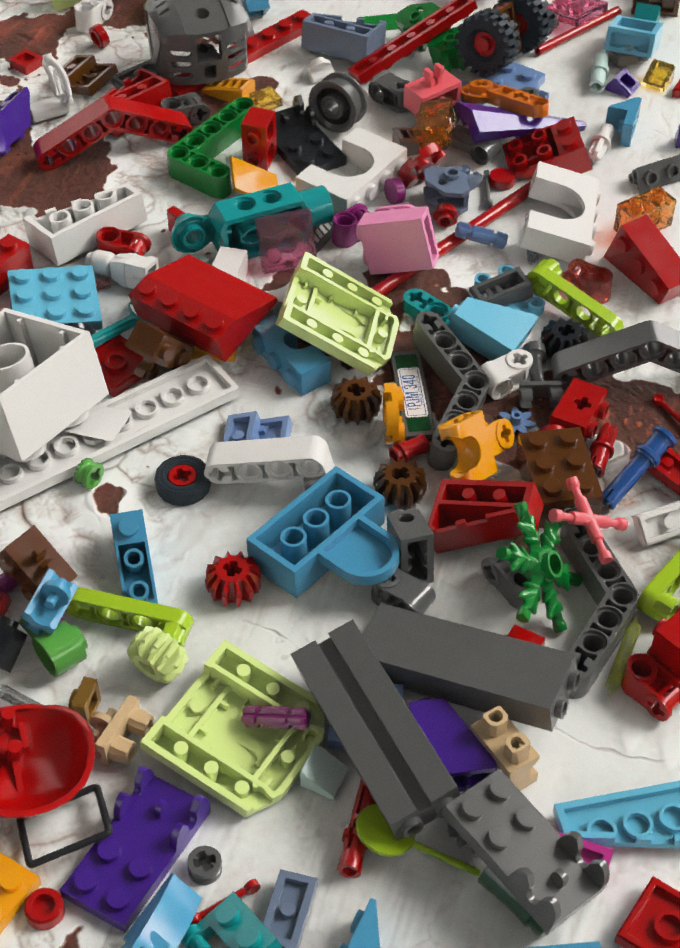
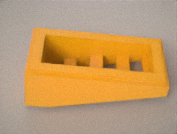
M228 78L222 81L207 83L201 89V92L230 103L239 97L252 98L255 95V80Z

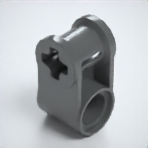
M389 72L368 85L369 95L375 102L397 113L409 112L404 107V85L410 83V81Z
M195 92L167 97L160 103L163 108L185 113L191 126L202 124L210 116L209 107L201 103L200 96Z
M497 557L483 559L481 567L488 582L495 586L513 608L519 609L523 600L518 595L526 589L523 583L528 582V580L524 578L523 574L519 573V568L514 572L510 571V562L502 561Z
M399 568L392 575V581L390 577L381 583L374 584L371 590V599L377 606L383 603L421 614L425 613L436 598L434 589L427 582L417 579Z

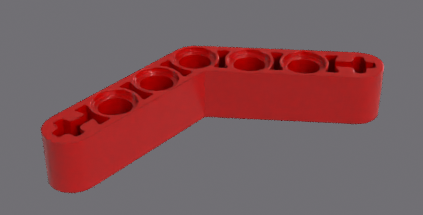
M105 95L34 142L33 151L39 167L43 170L51 171L114 130L177 143L193 131L183 112Z

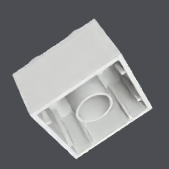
M4 308L0 311V454L10 457L16 462H27L41 456L46 450V443L65 428L84 422L89 416L88 410L106 397L109 392L89 331Z

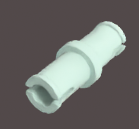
M604 51L597 52L594 55V64L590 68L591 81L589 89L593 93L603 92L605 80L609 75V55Z

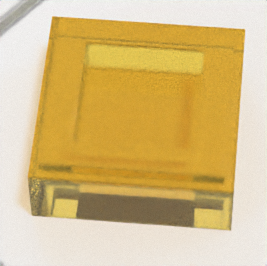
M271 86L249 93V97L254 101V106L257 108L261 107L272 110L283 106L282 97Z

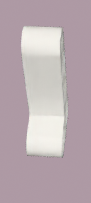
M318 436L225 441L211 445L204 476L216 484L299 479L303 491H306L335 466L328 444Z

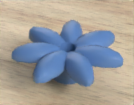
M516 407L512 408L511 414L499 412V416L502 419L506 418L510 421L514 433L516 430L519 433L528 432L526 428L536 427L535 422L528 420L531 417V412L522 413Z

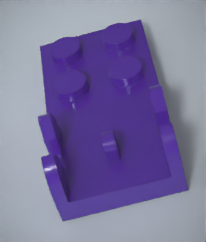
M140 766L137 769L133 793L131 795L125 792L118 794L114 804V818L111 821L112 834L108 838L94 843L60 888L62 898L124 933L129 929L211 813L210 802L206 797L202 795L195 797L155 776L153 771L146 766Z

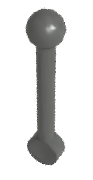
M484 170L485 200L483 201V206L489 209L493 206V201L490 199L489 170Z

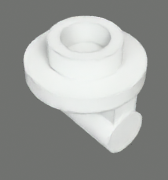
M324 57L313 59L311 65L307 68L311 83L320 82L328 74L335 72L332 69L330 60L324 59Z

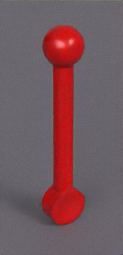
M661 394L653 395L652 403L655 406H661L680 423V415L664 402L665 397Z
M251 879L243 888L235 893L241 898L247 894L252 895L256 893L261 886L257 879ZM224 899L199 913L196 912L191 924H198Z

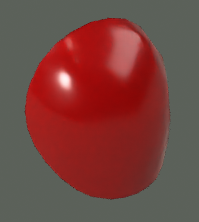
M19 704L0 707V818L32 819L66 804L86 785L94 765L95 742L87 721L78 712L60 705Z

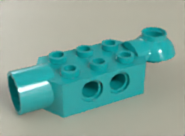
M290 182L214 202L208 214L201 216L184 213L175 220L171 231V243L178 252L195 253L203 249L209 242H212L217 251H219L220 246L247 250L248 259L305 244L313 227L333 221L334 209L328 190L323 185L297 191Z

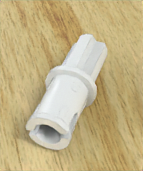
M611 124L601 125L598 134L591 140L592 146L588 151V156L593 163L601 161L605 152L611 147V139L615 134V128Z

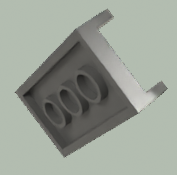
M500 768L446 804L441 812L547 935L602 893L608 884L610 872L605 860L595 859L590 864H587L582 859L581 851L584 848L582 835L576 831H570L561 836Z

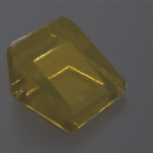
M654 59L642 81V86L664 92L673 81L675 65Z

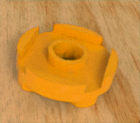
M383 383L385 391L383 392V426H386V434H384L385 444L405 441V425L402 422V416H399V411L404 410L402 386H397L396 383Z

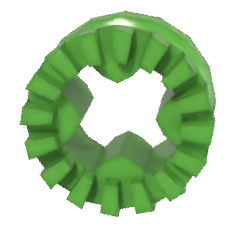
M85 458L78 464L79 468L76 467L75 469L77 472H74V481L78 484H83L87 489H93L101 481L104 467L102 464L94 462L91 458Z

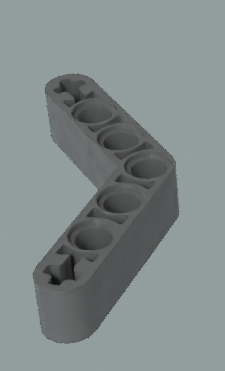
M432 311L420 312L416 316L411 341L453 394V398L439 425L458 415L481 410L490 385L488 375L437 313ZM437 426L431 440L427 462L435 470L447 471L452 468L458 457L457 449L451 440L441 441Z
M649 320L558 351L551 358L553 381H561V388L567 390L573 378L590 383L648 362L680 373V331L657 321Z
M563 521L560 531V547L576 573L582 576L584 586L597 605V608L568 651L569 653L576 654L577 670L581 671L579 687L576 692L571 691L568 698L579 699L589 692L623 638L628 624L630 626L629 622L634 620L639 594L605 540H603L606 549L611 552L613 561L602 565L598 559L599 552L596 545L591 543L585 527L568 524L567 521Z

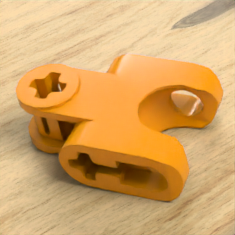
M482 410L458 415L438 426L441 441L451 440L457 449L458 460L456 467L450 471L451 479L484 480L498 472L494 456L509 449L514 442V429L510 421L504 418L497 419L488 424L485 422Z

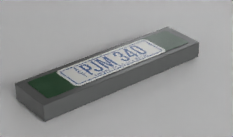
M418 350L392 352L390 363L394 383L397 386H402V392H404V410L399 412L405 425V441L423 434L431 442L435 426L420 353Z

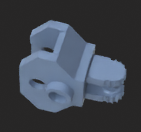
M466 164L457 168L453 165L449 167L430 166L424 170L426 184L423 187L424 201L436 209L441 204L438 201L443 200V203L453 204L458 214L462 215L468 211L470 191L481 183L483 175L478 171L470 174L471 168Z

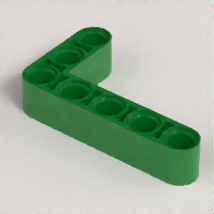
M248 97L234 99L167 150L170 177L216 199L230 196L232 192L230 168L214 158L241 138V123L250 107H254V101Z

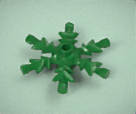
M527 502L515 503L513 506L520 521L517 523V527L524 536L522 541L526 543L528 553L524 547H518L515 543L510 542L509 548L499 546L495 554L498 559L510 562V571L514 572L519 568V573L523 574L524 578L528 580V582L523 583L526 589L518 595L523 600V603L517 611L516 619L527 623L531 613L533 615L537 613V602H540L541 588L542 603H545L546 618L552 620L555 633L567 630L566 623L561 614L564 608L556 597L559 593L554 590L553 582L558 588L562 585L566 591L570 590V585L578 587L583 582L580 574L569 572V563H562V559L554 545L561 541V538L557 536V532L562 526L563 521L560 523L551 522L550 520L549 522L545 521L543 525L544 533L540 534L539 545V532L535 528L534 516L529 515Z

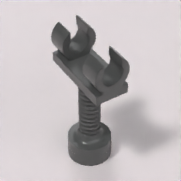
M530 341L523 346V350L531 353L533 357V364L531 366L532 381H520L518 391L520 408H532L531 401H533V398H549V407L556 408L563 396L561 381H544L542 363L547 358L546 347L540 341Z

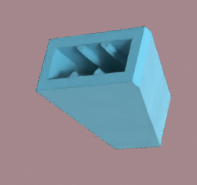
M467 297L460 306L455 304L447 316V319L450 320L448 327L459 341L491 361L508 354L512 350L519 349L530 335L539 318L532 313Z

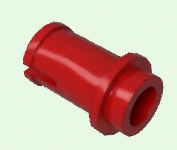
M419 434L402 443L399 441L394 442L392 447L389 448V456L396 462L401 461L404 457L408 463L409 459L428 453L430 444L425 435Z

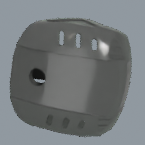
M148 0L144 4L151 62L161 77L169 80L170 84L200 85L222 81L234 77L247 69L248 20L241 0ZM218 35L219 53L212 44H197V39ZM237 41L236 46L232 48H227L229 44H232ZM171 51L190 52V55H172ZM240 51L239 55L228 59L229 55ZM242 60V63L237 67L228 69L230 65ZM172 61L190 62L191 65L186 67L175 66L172 64ZM172 72L191 73V76H174Z

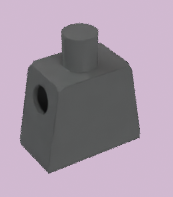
M419 509L393 510L387 516V531L394 536L399 545L398 568L427 583L434 582L432 530ZM409 551L415 554V558L411 561L408 560V558H412Z

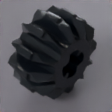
M560 317L558 322L550 320L548 325L543 327L540 339L546 347L547 360H551L556 352L589 341L590 335L589 330L583 327V322L575 323L572 318L564 320Z

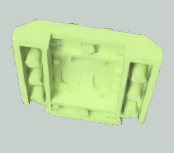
M305 251L291 277L275 325L364 374L370 375L384 366L391 358L399 320L396 315L391 314L390 308L393 305L391 299Z
M224 640L205 662L202 674L166 717L162 715L142 738L140 749L246 818L284 798L300 776L301 769L314 746H322L325 716L311 693ZM246 706H259V710L262 706L290 707V711H292L293 707L307 708L308 712L311 713L309 727L304 730L293 729V726L290 729L262 728V724L258 728L246 727L241 721L243 708Z

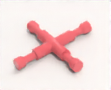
M575 476L570 477L565 483L568 490L574 495V504L578 512L570 511L564 513L560 509H551L548 518L551 522L560 523L561 521H567L568 524L584 526L591 543L596 545L600 563L602 565L609 564L613 561V557L603 543L604 536L600 528L608 529L609 527H614L615 530L625 531L628 527V521L626 518L617 517L611 519L609 516L593 514L587 498L582 495L579 489L580 482Z

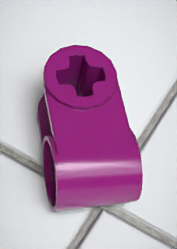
M357 203L353 207L336 213L333 216L332 243L335 246L349 248L360 242L356 235V226L364 213L369 212L363 203Z

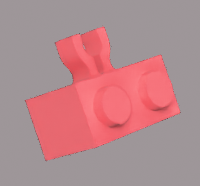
M440 63L434 64V71L428 67L424 68V77L404 85V107L421 120L456 105L457 102H461L462 81L445 70V67Z

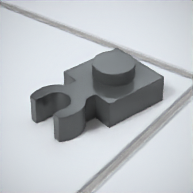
M605 50L609 55V61L619 68L627 67L630 64H637L638 61L644 62L649 60V58Z

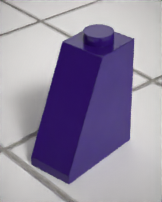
M422 698L409 702V710L456 783L459 792L465 791L466 788L470 789L497 771L498 767L495 759L445 698Z

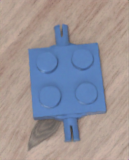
M514 61L498 73L490 76L488 74L480 76L479 71L474 74L500 86L503 84L518 90L524 87H532L538 90L540 97L548 100L550 97L549 92L539 89L545 82V74Z

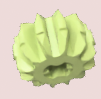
M146 626L142 631H139L126 650L130 662L137 666V670L142 671L146 677L152 678L155 682L169 684L176 679L184 670L185 664L188 661L185 648L178 644V640L173 639L169 633H164L158 627Z

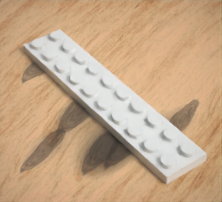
M206 354L90 408L89 412L96 411L105 406L132 412L113 442L68 433L63 430L46 443L45 452L34 460L16 462L10 457L0 454V511L75 476L74 472H77L75 470L76 467L79 468L78 464L85 458H91L94 462L102 463L239 397L240 387L209 354Z

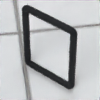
M92 784L82 788L70 801L95 792L105 831L37 859H32L24 823L26 819H16L27 867H38L108 838L112 834L113 828L100 785Z

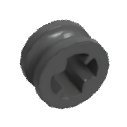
M206 845L192 850L187 860L188 874L191 880L199 885H209L217 881L222 872V859L218 850ZM205 859L208 864H211V869L204 871V868L199 866V861Z

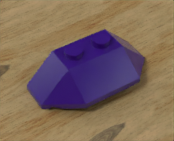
M27 86L11 93L0 104V157L11 150L10 145L12 143L18 142L25 136L23 132L31 125L30 91Z

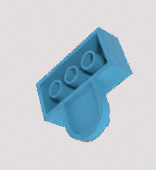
M337 466L246 538L248 557L253 556L256 565L261 570V574L296 599L329 570L350 583L374 585L390 578L399 565L398 542L392 534L380 527L384 524V496Z

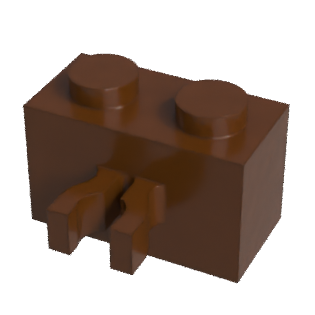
M138 320L125 344L126 347L144 357L137 365L134 374L149 381L157 377L160 366L174 370L189 363L191 354L195 347L172 333L142 320Z
M35 525L0 552L1 570L6 576L14 578L22 587V594L28 601L31 600L49 568L55 571L60 578H64L68 582H72L78 576Z

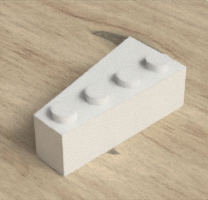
M126 183L95 193V199L81 200L80 198L71 201V207L59 211L55 207L45 210L46 215L35 219L32 215L23 217L29 244L58 266L68 263L71 259L89 252L97 246L96 234L99 229L110 226L128 231L147 221L143 194Z

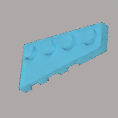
M680 781L554 804L553 814L559 832L566 834L570 831H576L582 835L583 840L601 846L680 849Z

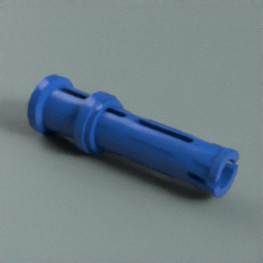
M655 425L652 428L650 437L643 444L636 446L635 456L602 492L604 496L602 504L604 506H607L609 503L608 508L614 510L616 505L649 468L657 467L663 454L669 448L676 446L677 440L670 431L660 425Z

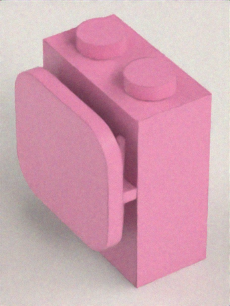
M411 204L381 206L374 212L364 213L356 226L357 238L359 241L361 240L363 246V261L365 265H368L370 275L434 269L439 258V251L428 206L414 207Z

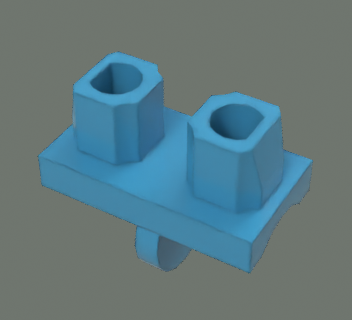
M49 568L21 615V618L25 620L24 627L37 635L44 631L51 635L79 585L60 578L55 571Z

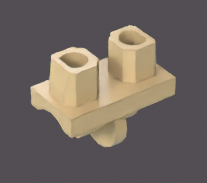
M129 694L118 711L110 708L107 713L95 712L91 716L89 722L95 729L92 733L94 741H96L95 748L101 754L98 760L99 764L109 768L113 761L129 765L135 757L137 744L128 739L131 733L144 737L155 724L153 715L140 709L139 698Z

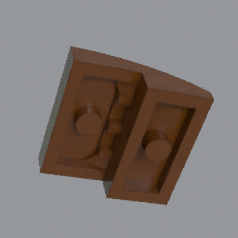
M75 55L62 66L67 77H69L71 93L84 96L95 94L113 75L118 73L116 64L97 63L94 55Z

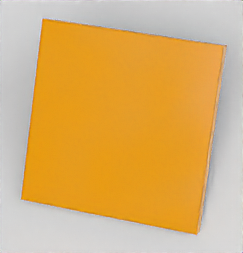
M233 156L230 157L234 191L244 195L278 186L276 174Z

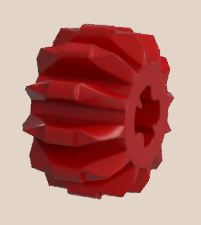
M227 551L224 558L215 556L213 564L207 565L205 587L211 594L214 602L222 600L225 607L231 602H235L240 607L242 600L252 603L254 594L259 593L261 588V570L256 565L253 556L244 558L242 551L236 556H232Z

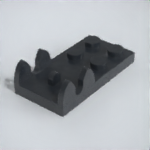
M302 95L294 96L292 107L276 112L277 154L297 175L311 164L326 171L347 165V156L316 125L313 107L310 105L304 110Z

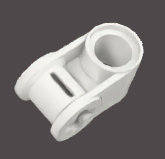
M82 0L75 4L74 11L77 31L89 33L90 27L95 24L101 25L108 20L113 13V2L111 0Z
M523 349L512 350L508 354L480 366L490 379L487 393L494 400L502 399L508 394L519 390L520 381H531V373L529 372V368L533 364L531 353Z

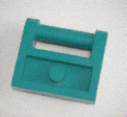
M234 891L198 924H191L181 941L185 948H212L207 941L216 934L228 948L282 947L278 939Z

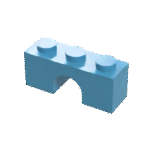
M279 313L260 321L252 331L253 338L251 339L254 351L257 354H261L268 361L270 367L274 371L277 370L284 377L287 385L291 388L293 387L301 396L331 382V360L313 345L298 349L297 336L275 325Z

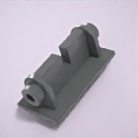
M680 154L637 167L628 176L630 183L638 185V193H643L680 181Z

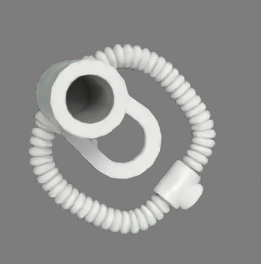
M51 53L42 55V66L49 77L54 96L30 103V120L33 124L68 114L70 107L74 105L69 77H67L62 65Z

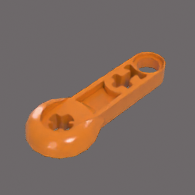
M487 79L473 80L463 85L461 89V95L464 100L472 104L489 103L532 118H543L549 114L548 99L503 84L500 86Z

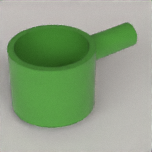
M20 619L19 624L32 638V645L39 660L53 677L57 678L87 658L85 649L88 645L86 639L74 624L70 626L66 621H61L51 635L45 631L37 635L25 628L23 625L25 620Z

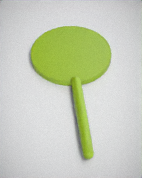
M376 804L364 808L358 815L356 820L357 835L361 842L376 854L396 857L405 854L412 847L475 876L481 873L480 869L415 841V836L404 837L397 841Z

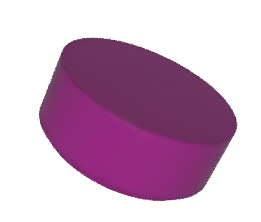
M399 177L386 179L384 183V193L391 205L402 203L406 197L404 183Z

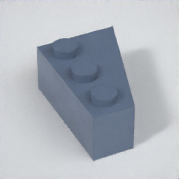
M312 13L302 21L301 48L308 49L314 54L323 53L330 55L333 59L350 60L355 64L385 45L387 21L379 20L377 25L364 23V18H357L356 22L342 21V16Z

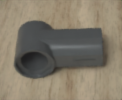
M459 124L453 128L449 136V144L469 153L472 160L478 165L488 163L503 148L501 139L473 143L469 129Z

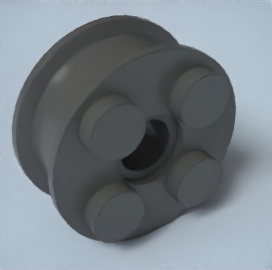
M342 72L328 74L321 82L314 85L309 93V106L311 105L314 109L316 121L323 128L334 133H343L351 129L355 123L364 117L367 110V94L353 77Z

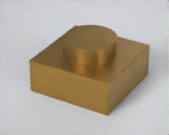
M84 676L79 688L72 691L69 699V708L78 712L87 721L89 726L90 718L96 712L101 701L97 679Z

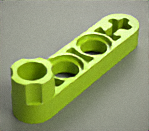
M543 259L526 275L533 285V292L576 322H583V327L596 336L601 337L624 329L622 320L616 314L561 277L563 271L555 259ZM558 290L562 291L568 300L563 299ZM581 306L585 307L590 312L591 316L586 315L581 309Z
M680 550L645 587L638 598L636 609L658 622L664 618L667 620L671 618L680 606V600L672 596L680 587Z
M83 587L77 588L65 610L68 614L78 619L136 632L142 631L146 626L158 627L164 633H169L173 639L178 640V644L183 648L194 623L193 617L188 612L179 608Z

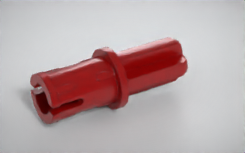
M604 423L603 427L599 430L596 441L592 442L590 446V458L596 475L599 469L598 478L604 476L608 460L614 455L613 445L618 429L610 423Z

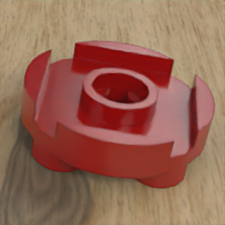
M433 142L417 151L420 154L414 160L410 157L399 169L397 176L403 181L406 189L413 187L420 179L425 182L424 170L430 166H437L446 159L447 154L437 143Z

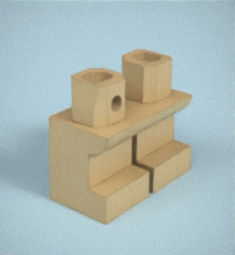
M497 706L484 713L482 719L470 725V730L495 759L498 767L497 770L500 768L520 791L537 781L538 772L534 769L533 765L537 763L540 755L531 746V742L524 733H520L510 721L508 714L501 706Z

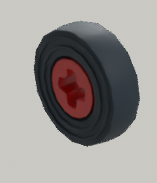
M190 455L174 456L163 461L157 468L154 478L158 495L165 502L178 506L195 504L204 499L209 493L211 481L204 476L206 464L201 459ZM180 477H181L182 479L184 478V479H188V480L185 481V482H183V481L180 479Z

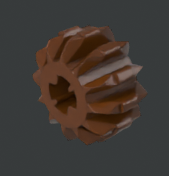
M354 375L353 379L343 378L341 383L334 385L331 406L336 418H343L345 424L355 421L358 426L360 421L370 423L372 417L378 416L380 404H382V395L380 390H378L376 382H369L367 377L357 379Z
M403 457L401 461L396 462L390 458L388 464H380L378 472H375L373 486H375L376 492L384 496V507L394 505L396 509H399L400 506H405L410 510L413 503L420 504L423 495L427 491L426 474L424 468L417 466L416 461L407 463Z

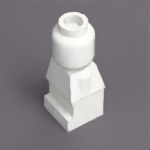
M96 250L89 252L85 258V266L93 265L94 274L106 277L111 276V279L118 282L124 288L134 289L147 274L159 269L158 257H145L136 253L115 255L112 252Z

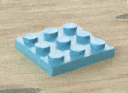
M93 265L8 271L12 310L61 324L85 323L95 327L96 330L102 329V316Z

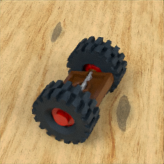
M499 0V3L495 4L492 10L491 8H486L483 11L480 10L463 20V23L457 28L460 32L455 34V39L459 40L455 44V50L460 49L461 53L457 56L459 60L464 58L465 62L463 65L465 68L471 66L470 72L475 74L479 71L480 76H485L486 74L490 76L511 64L515 60L514 57L519 53H528L548 39L547 36L553 30L549 27L554 24V19H549L553 12L552 9L547 10L546 6L549 5L547 0L543 2L541 0Z

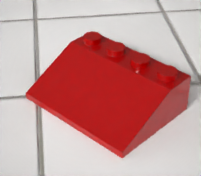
M190 254L147 274L128 294L138 317L172 333L224 362L229 359L278 302L277 297Z

